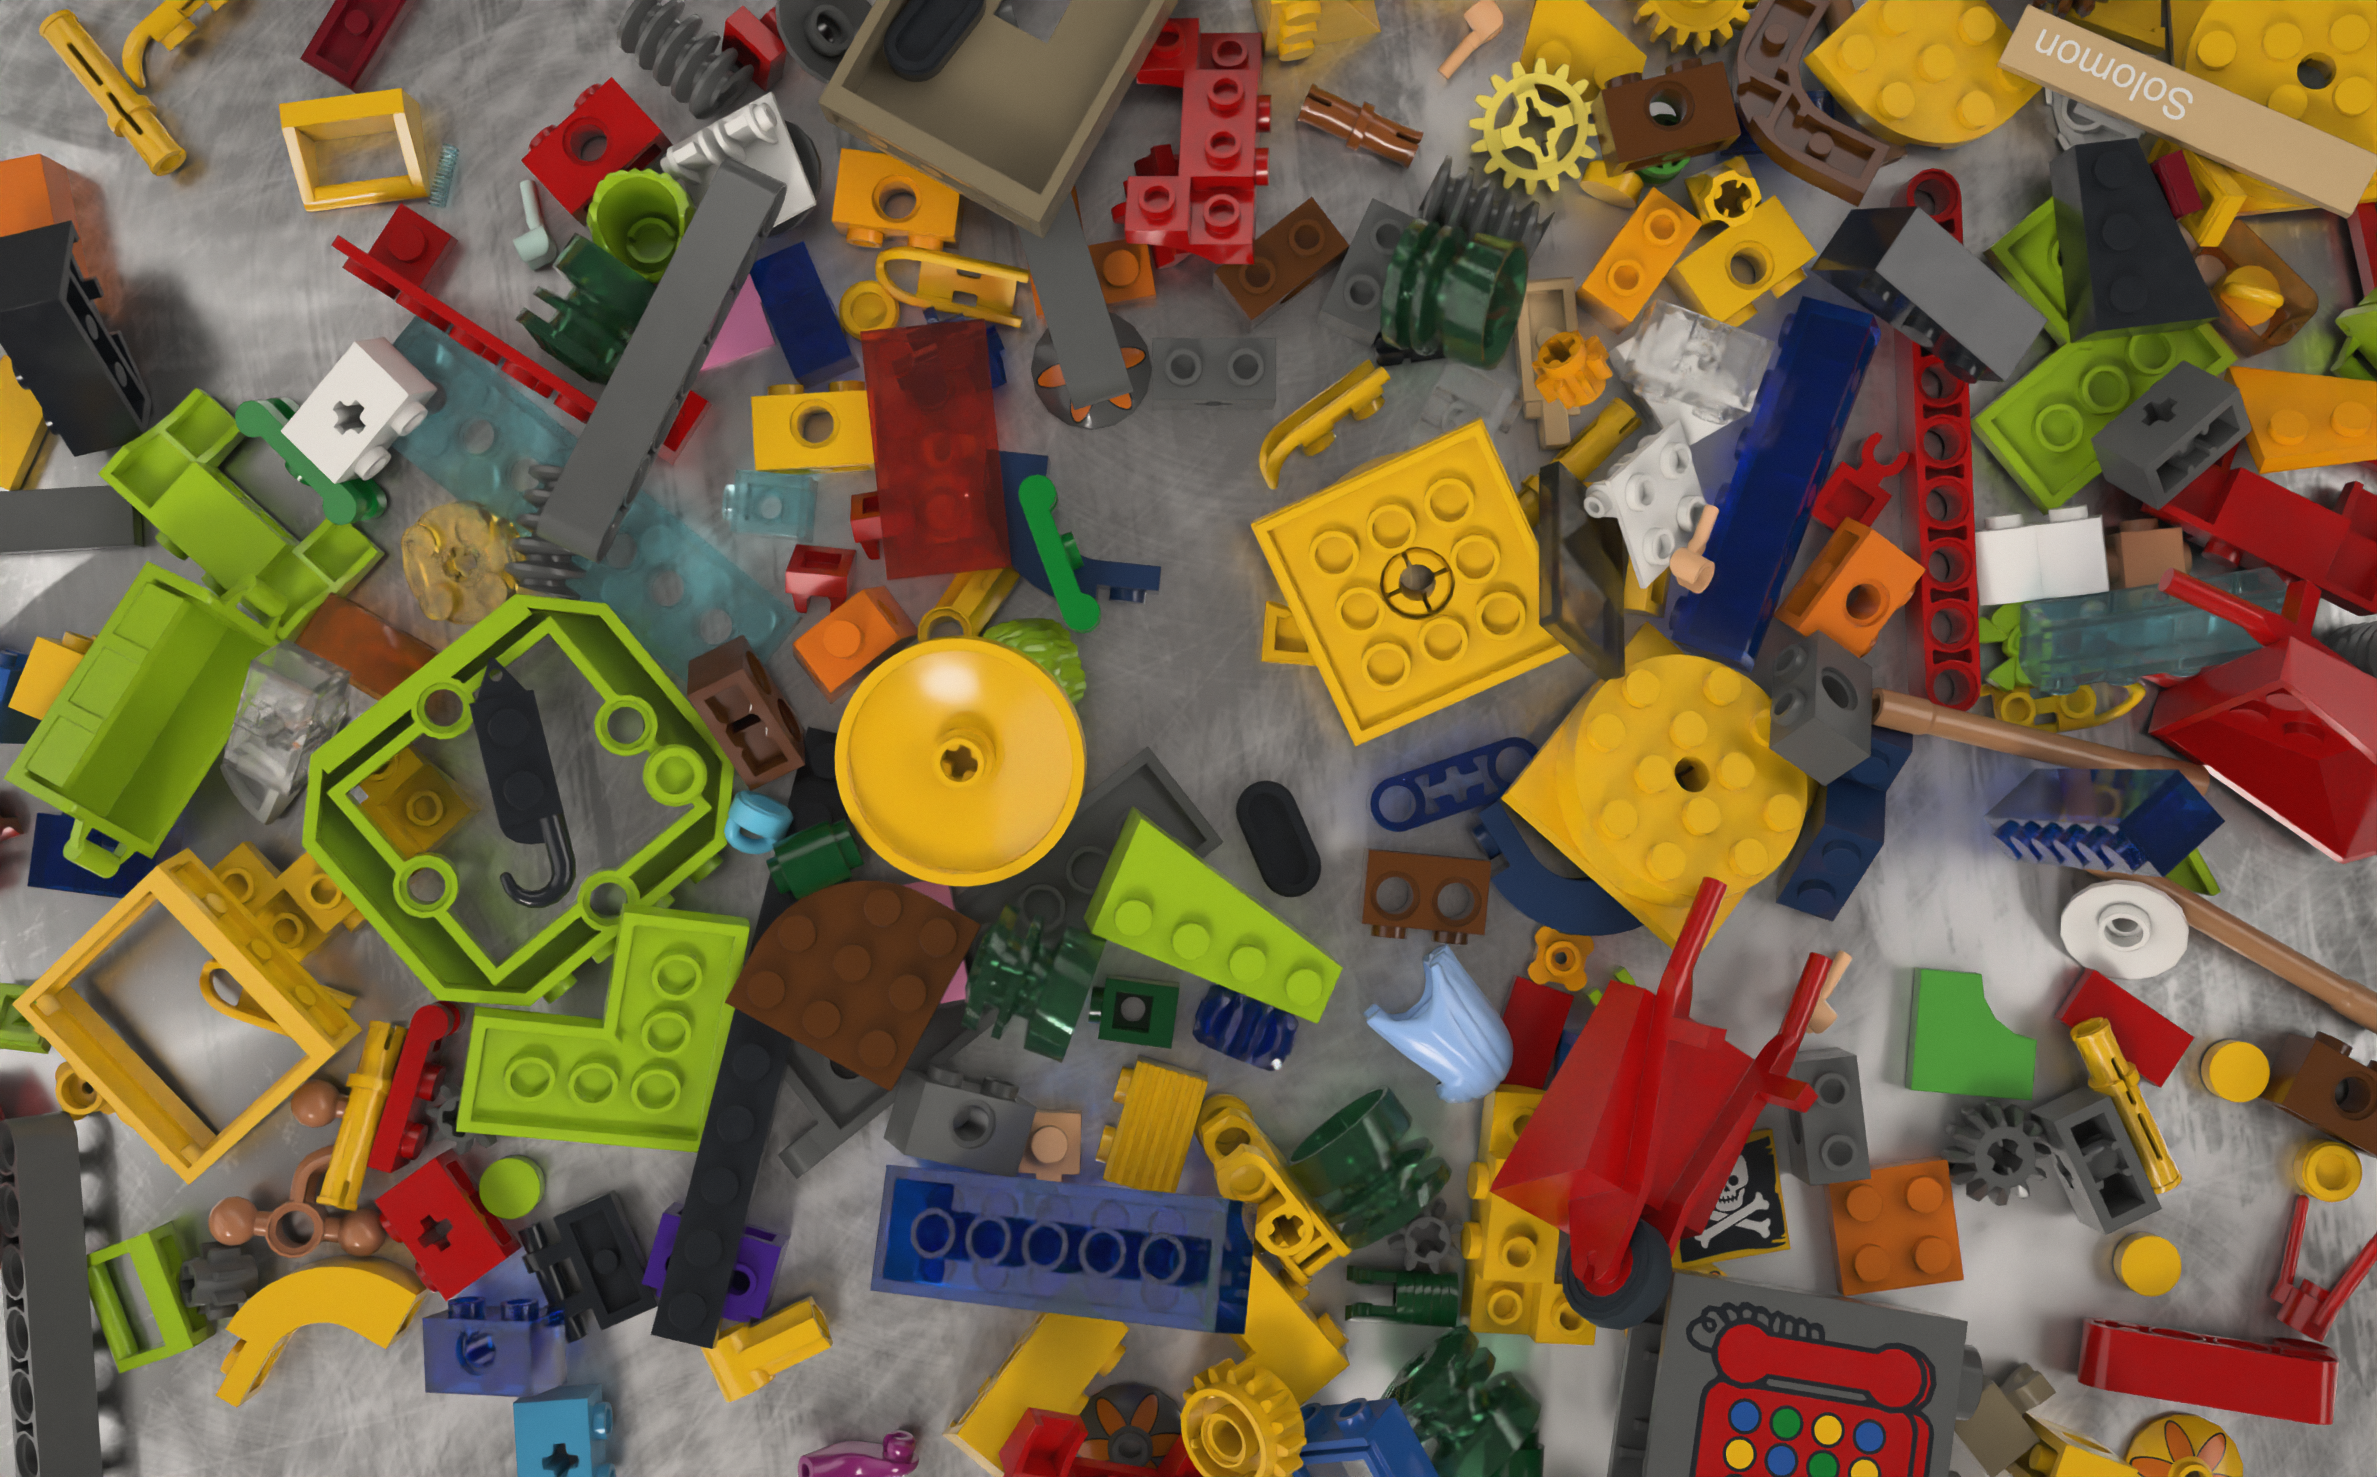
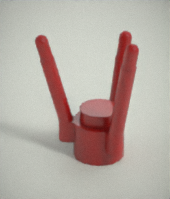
M2300 1195L2296 1200L2279 1280L2269 1297L2282 1304L2275 1318L2300 1333L2323 1343L2340 1309L2377 1261V1232L2368 1241L2332 1291L2306 1278L2303 1279L2299 1288L2295 1287L2293 1282L2310 1203L2307 1196Z

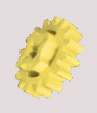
M1537 58L1533 65L1532 73L1526 74L1523 66L1517 61L1511 64L1512 79L1508 82L1496 74L1489 78L1491 86L1496 91L1492 97L1476 95L1474 101L1485 111L1483 118L1468 120V127L1482 130L1483 139L1476 141L1470 148L1472 152H1488L1490 158L1482 168L1485 174H1490L1498 168L1505 171L1501 182L1502 187L1509 189L1517 178H1522L1525 194L1534 195L1538 180L1544 179L1550 191L1554 192L1559 190L1558 174L1563 171L1573 179H1578L1581 176L1579 168L1575 164L1579 156L1590 159L1595 158L1597 153L1585 144L1587 136L1597 135L1595 124L1588 122V115L1592 113L1590 106L1593 101L1583 102L1580 96L1586 90L1589 82L1586 79H1581L1572 85L1567 83L1566 79L1570 66L1561 64L1554 74L1550 75L1547 74L1545 58ZM1534 84L1549 86L1557 90L1569 103L1554 107L1540 100ZM1512 93L1515 109L1507 125L1494 129L1498 108L1504 99ZM1526 98L1530 109H1534L1537 117H1548L1551 127L1542 131L1543 142H1541L1544 154H1542L1540 145H1536L1533 137H1521L1519 133V127L1528 122L1526 112L1529 110ZM1575 125L1573 141L1567 152L1558 160L1555 145L1563 129ZM1516 146L1530 153L1536 169H1526L1513 164L1501 151Z

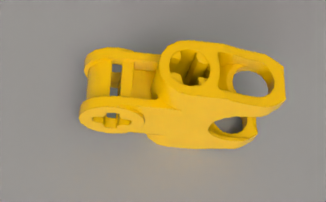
M1227 1107L1200 1127L1202 1145L1206 1155L1214 1164V1177L1220 1194L1258 1242L1271 1254L1276 1255L1297 1284L1302 1288L1313 1281L1312 1275L1339 1255L1344 1258L1353 1251L1351 1243L1336 1220L1319 1201H1315L1293 1174L1284 1155L1245 1112ZM1232 1127L1244 1129L1249 1134L1250 1141L1248 1145L1241 1143L1228 1156L1222 1155L1215 1147L1216 1139L1222 1131Z

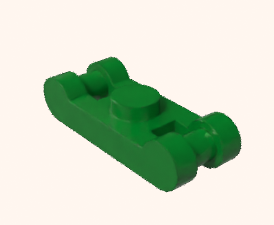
M275 397L267 400L245 401L238 406L235 413V421L240 432L252 438L262 437L286 461L285 467L287 471L299 482L311 486L323 498L322 508L329 521L337 525H345L359 520L364 521L378 518L384 513L387 504L385 493L372 478L368 480L357 478L334 484L281 432L300 408L295 401L287 397Z
M1031 475L1021 483L1018 495L1063 619L1069 628L1080 634L1090 633L1100 624L1102 617L1101 609L1092 596L1081 593L1073 570L1084 567V563L1072 531L1060 535L1052 514L1058 505V493L1052 481L1046 476Z

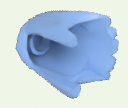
M1446 943L1435 948L1431 953L1426 954L1422 958L1426 983L1424 993L1416 1005L1406 1012L1391 1014L1386 1013L1374 1003L1362 1014L1367 1018V1024L1410 1060L1440 1080L1435 1086V1091L1440 1100H1445L1446 1103L1451 1104L1468 1103L1474 1098L1481 1099L1492 1093L1505 1080L1512 1065L1514 1048L1508 1029L1499 1014Z

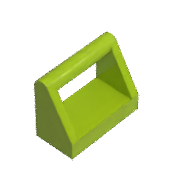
M172 1221L86 1254L90 1300L119 1373L191 1349L216 1334L211 1320L208 1321L206 1314L198 1315L197 1307L188 1308L182 1301L179 1289V1273L183 1262L187 1261ZM127 1253L131 1256L164 1342L141 1351L138 1349L105 1261Z

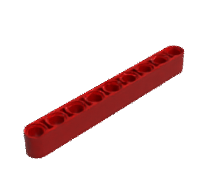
M1931 168L1922 170L1895 191L1890 199L1889 207L1916 206L1914 201L1915 190H1922L1930 194L1935 203V213L1929 216L1963 245L1962 196L1959 184L1953 175L1942 169ZM1894 328L1898 451L1904 450L1909 454L1905 467L1899 472L1902 551L1926 569L1916 582V588L1912 597L1905 604L1909 695L1928 699L1933 704L1966 712L1975 705L1981 691L1969 383L1953 376L1944 367V361ZM1924 370L1934 372L1941 379L1943 389L1939 399L1929 396L1924 391L1921 383ZM1928 430L1936 432L1944 440L1945 451L1941 460L1931 457L1925 450L1924 437ZM1931 490L1940 493L1946 500L1948 508L1943 521L1933 518L1927 510L1926 501ZM1934 551H1939L1949 561L1950 571L1944 582L1938 581L1930 573L1929 559ZM1938 611L1946 614L1952 624V634L1945 643L1937 640L1931 629L1932 619ZM1941 672L1951 677L1955 687L1952 699L1946 704L1938 700L1933 688L1934 681Z

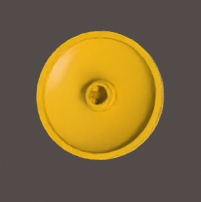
M952 635L932 638L911 645L888 658L865 678L851 697L842 716L836 738L835 774L837 786L844 808L857 832L880 857L894 867L921 880L940 885H986L1002 881L1031 867L1044 857L1065 833L1077 811L1086 781L1087 749L1085 736L1079 716L1066 691L1049 671L1029 655L1012 646L984 637Z

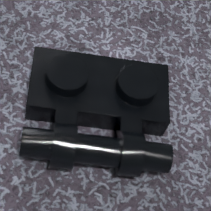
M615 1189L554 1216L553 1220L562 1238L560 1240L550 1243L541 1221L518 1231V1235L527 1253L521 1258L528 1274L535 1272L548 1302L543 1307L550 1325L557 1323L565 1344L575 1342L589 1334L580 1313L592 1308L602 1331L658 1306L660 1298L656 1296L657 1288L642 1284L647 1264ZM569 1257L583 1287L582 1290L571 1293L558 1263Z

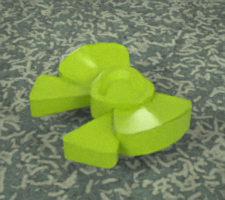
M2032 601L2007 603L1995 609L1987 618L1979 617V643L2003 642L2002 652L2010 658L1984 677L1986 682L2003 692L2012 690L2015 685L2020 687L2037 685L2053 677L2060 670V663L2057 659L2043 650V642L2039 637L2037 629L2033 626L2035 604Z

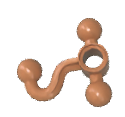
M322 1079L308 1080L294 1091L291 1098V1111L295 1119L304 1126L311 1128L324 1127L335 1118H343L349 1095L339 1093L337 1088L328 1081ZM335 1144L308 1154L298 1164L292 1179L289 1200L277 1207L273 1212L257 1211L255 1205L248 1199L235 1196L219 1201L211 1209L208 1218L209 1230L213 1238L221 1244L228 1246L241 1245L249 1241L253 1236H265L270 1248L278 1255L287 1258L303 1257L318 1247L322 1241L339 1243L340 1247L349 1255L356 1257L369 1256L381 1248L385 1242L387 1232L383 1228L379 1214L375 1210L357 1208L356 1211L346 1213L343 1218L330 1217L325 1205L316 1203L317 1182L319 1177L327 1172ZM301 1211L311 1217L314 1223V1233L309 1241L298 1243L291 1241L285 1235L282 1222L288 1212Z

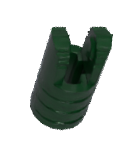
M1347 1265L1346 1281L1360 1286H1393L1392 1306L1373 1305L1366 1302L1345 1305V1321L1455 1328L1459 1299L1457 1272L1439 1271V1273L1434 1274L1431 1270L1412 1269L1408 1271L1399 1268Z

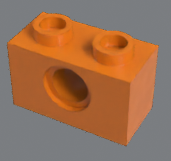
M1846 517L1773 614V617L1803 639L1816 630H1820L1852 654L1862 658L1875 646L1879 631L1894 611L1906 604L1912 597L1916 588V582L1926 569L1874 529ZM1859 585L1857 599L1850 606L1846 607L1848 594L1854 587Z

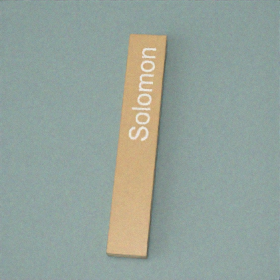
M2029 4L1997 64L1999 68L2346 219L2353 214L2377 169V154Z

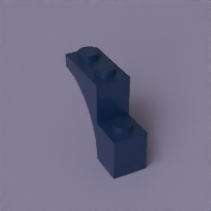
M1871 724V756L1826 786L1821 783L1819 784L1803 834L1789 865L1777 885L1776 903L1831 922L1835 920L1884 845L1886 792L1913 751V734Z

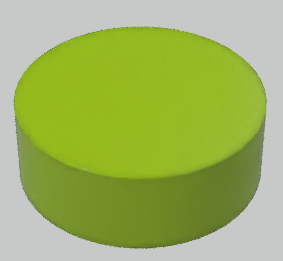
M667 744L657 748L649 755L643 767V782L646 790L652 798L667 806L677 807L691 803L702 793L706 785L707 770L703 759L695 750L685 745Z
M509 1155L495 1161L484 1171L479 1183V1195L483 1205L490 1213L503 1219H516L526 1215L540 1203L545 1192V1178L542 1170L533 1160L522 1155Z

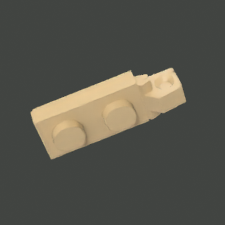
M1573 277L1516 281L1521 288L1523 296L1521 311L1513 322L1520 405H1523L1525 420L1537 419L1540 451L1563 449L1571 443L1568 416H1579L1581 408L1572 406L1571 409H1566L1559 398L1551 403H1547L1534 384L1539 376L1531 365L1532 362L1538 360L1539 349L1550 337L1561 332L1579 331Z

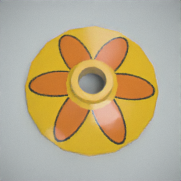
M2171 1413L2149 1421L2132 1437L2123 1457V1460L2138 1470L2136 1477H2185L2191 1471H2198L2199 1477H2243V1463L2235 1442L2219 1425L2196 1414Z

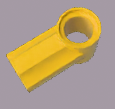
M1742 154L1684 179V184L1696 216L1703 222L1701 225L1703 230L1721 222H1725L1731 228L1741 226L1753 220L1754 208L1762 204L1759 186Z
M977 546L936 606L921 618L917 632L918 641L931 639L933 630L944 622H953L963 628V635L980 637L1019 582L1021 576L996 556Z
M810 1296L753 1324L750 1321L741 1322L721 1331L714 1349L700 1348L725 1401L732 1402L765 1386L776 1377V1373L830 1348L833 1340L828 1322L820 1306Z

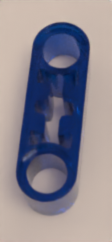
M1500 738L1381 778L1370 787L1367 793V813L1377 826L1393 832H1403L1499 800L1513 783L1504 781L1497 773L1496 759L1500 752L1508 747L1516 748L1524 756L1527 766L1539 750L1533 743L1524 738ZM1480 756V771L1491 789L1484 792V782L1476 781L1459 788L1461 798L1456 801L1452 794L1440 793L1428 797L1427 799L1434 808L1431 811L1425 812V796L1422 789L1415 782V778L1423 775V786L1431 787L1447 780L1445 770L1450 767L1452 772L1457 775H1467L1479 771L1473 759ZM1392 786L1404 788L1411 798L1409 813L1399 821L1387 820L1379 808V800L1382 793Z

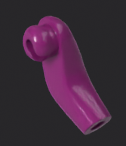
M895 1430L886 1434L883 1444L855 1440L835 1443L801 1456L798 1462V1477H902L913 1472L918 1466L919 1456L914 1452L917 1442L911 1433Z

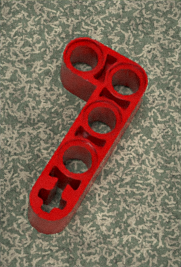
M2085 1318L2083 1319L2077 1381L2090 1387L2301 1423L2331 1425L2334 1420L2340 1360L2329 1346L2302 1339L2277 1337L2273 1338L2272 1345L2111 1319Z

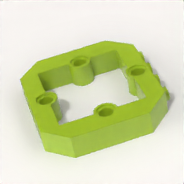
M514 594L310 755L302 846L437 1000L530 1007L542 997L549 1005L578 981L571 972L588 958L592 957L599 964L614 953L621 911L614 915H603L593 909L590 904V897L592 891L597 886L608 882L618 884L626 892V904L668 908L675 901L669 893L687 877L694 884L698 883L723 862L718 852L727 845L724 828L731 806L734 766L698 712L607 603ZM550 635L605 701L597 710L594 720L595 735L604 748L613 754L632 756L644 750L651 754L657 748L667 744L685 745L695 750L703 759L707 770V781L702 793L691 802L692 805L616 867H601L588 873L580 882L576 900L498 962L450 907L456 900L461 887L460 873L454 862L445 855L435 852L418 853L408 859L352 795L351 791L424 733L437 739H451L467 732L474 724L469 704L476 703L475 693L480 690L489 659L494 657L506 669ZM499 669L492 670L490 678L494 679L501 671ZM439 690H451L463 702L461 718L451 726L436 724L427 713L429 698ZM620 707L635 709L643 719L644 727L642 734L630 743L617 742L608 732L607 722L609 716ZM428 867L435 869L445 880L446 888L444 894L435 901L420 900L410 890L409 880L411 874L419 868Z

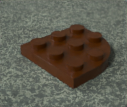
M863 880L832 885L800 899L774 920L755 946L725 1003L891 1092L902 1075L982 925L923 893L899 884Z

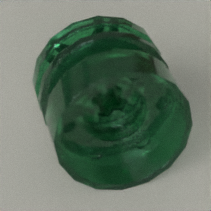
M1425 218L1414 219L1404 230L1394 250L1386 275L1380 315V326L1384 342L1388 347L1400 350L1413 347L1417 354L1424 356L1434 354L1443 343L1444 355L1449 362L1485 371L1495 369L1504 358L1514 337L1523 307L1529 268L1528 250L1524 242L1482 232L1476 233L1467 244L1466 235L1460 226L1446 225L1441 228L1437 221Z
M575 232L552 265L557 273L573 288L565 298L549 289L538 286L533 295L556 310L555 314L547 323L523 307L515 320L527 329L540 346L539 348L590 383L593 382L606 386L615 370L611 366L619 355L622 356L657 287L620 260Z
M1007 902L1001 916L985 932L964 989L965 1013L961 1026L976 1031L987 1005L999 1009V1013L991 1037L1000 1040L1015 1016L1027 1020L1023 1049L1062 1063L1107 939L1069 925L1062 933L1054 949L1042 945L1046 916L1036 913L1026 939L1016 936L1014 932L1022 908Z
M1386 1085L1372 1089L1336 1112L1306 1137L1289 1155L1285 1163L1312 1198L1326 1195L1338 1188L1340 1189L1338 1195L1328 1206L1325 1216L1333 1225L1345 1223L1339 1235L1352 1250L1364 1248L1409 1223L1442 1190L1449 1181L1453 1171L1440 1156L1427 1159L1431 1155L1434 1145L1424 1136L1405 1142L1400 1146L1397 1144L1410 1128L1413 1118Z
M1466 1324L1455 1326V1328L1446 1331L1417 1352L1402 1367L1380 1398H1395L1420 1443L1426 1441L1423 1448L1439 1477L1491 1476L1514 1454L1527 1438L1537 1422L1541 1410V1404L1510 1371L1501 1372L1489 1378L1493 1372L1496 1357L1487 1347L1477 1348L1479 1339Z

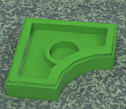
M1915 967L1905 1088L1915 1091L2032 1101L2037 1040L2013 1033L1995 1018L1984 998L1982 974Z

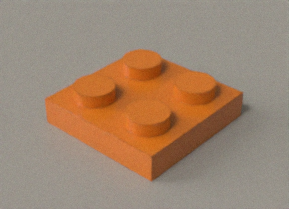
M1941 1156L1870 1165L1871 1179L1823 1184L1837 1291L1840 1294L1850 1296L1964 1280L1951 1180L1949 1179L1948 1161Z

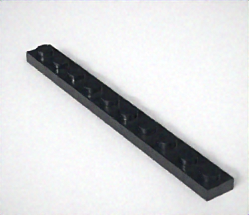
M812 727L807 729L805 737V765L796 771L787 806L794 819L785 838L827 819L830 824L845 819L849 826L850 818L842 803L835 774L837 733ZM771 873L749 957L764 932L774 920L787 908L799 901L794 896L792 890L781 894ZM736 1008L651 1335L709 1349H714L717 1345L794 1039Z

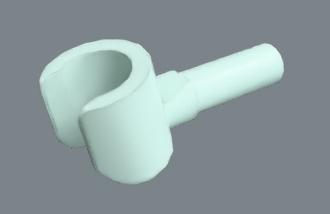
M525 180L520 183L526 213V222L530 231L513 239V242L523 262L528 263L531 270H536L555 260L559 251L552 235L545 226L544 218L541 216L535 181Z

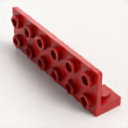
M400 203L368 254L337 235L331 246L348 256L342 268L389 296L396 303L444 333L447 332L451 324H454L448 334L449 337L496 366L505 357L507 360L500 370L547 399L556 390L559 392V395L553 404L582 423L587 424L598 402L426 292L458 243L456 238ZM690 390L657 456L674 465L712 404Z

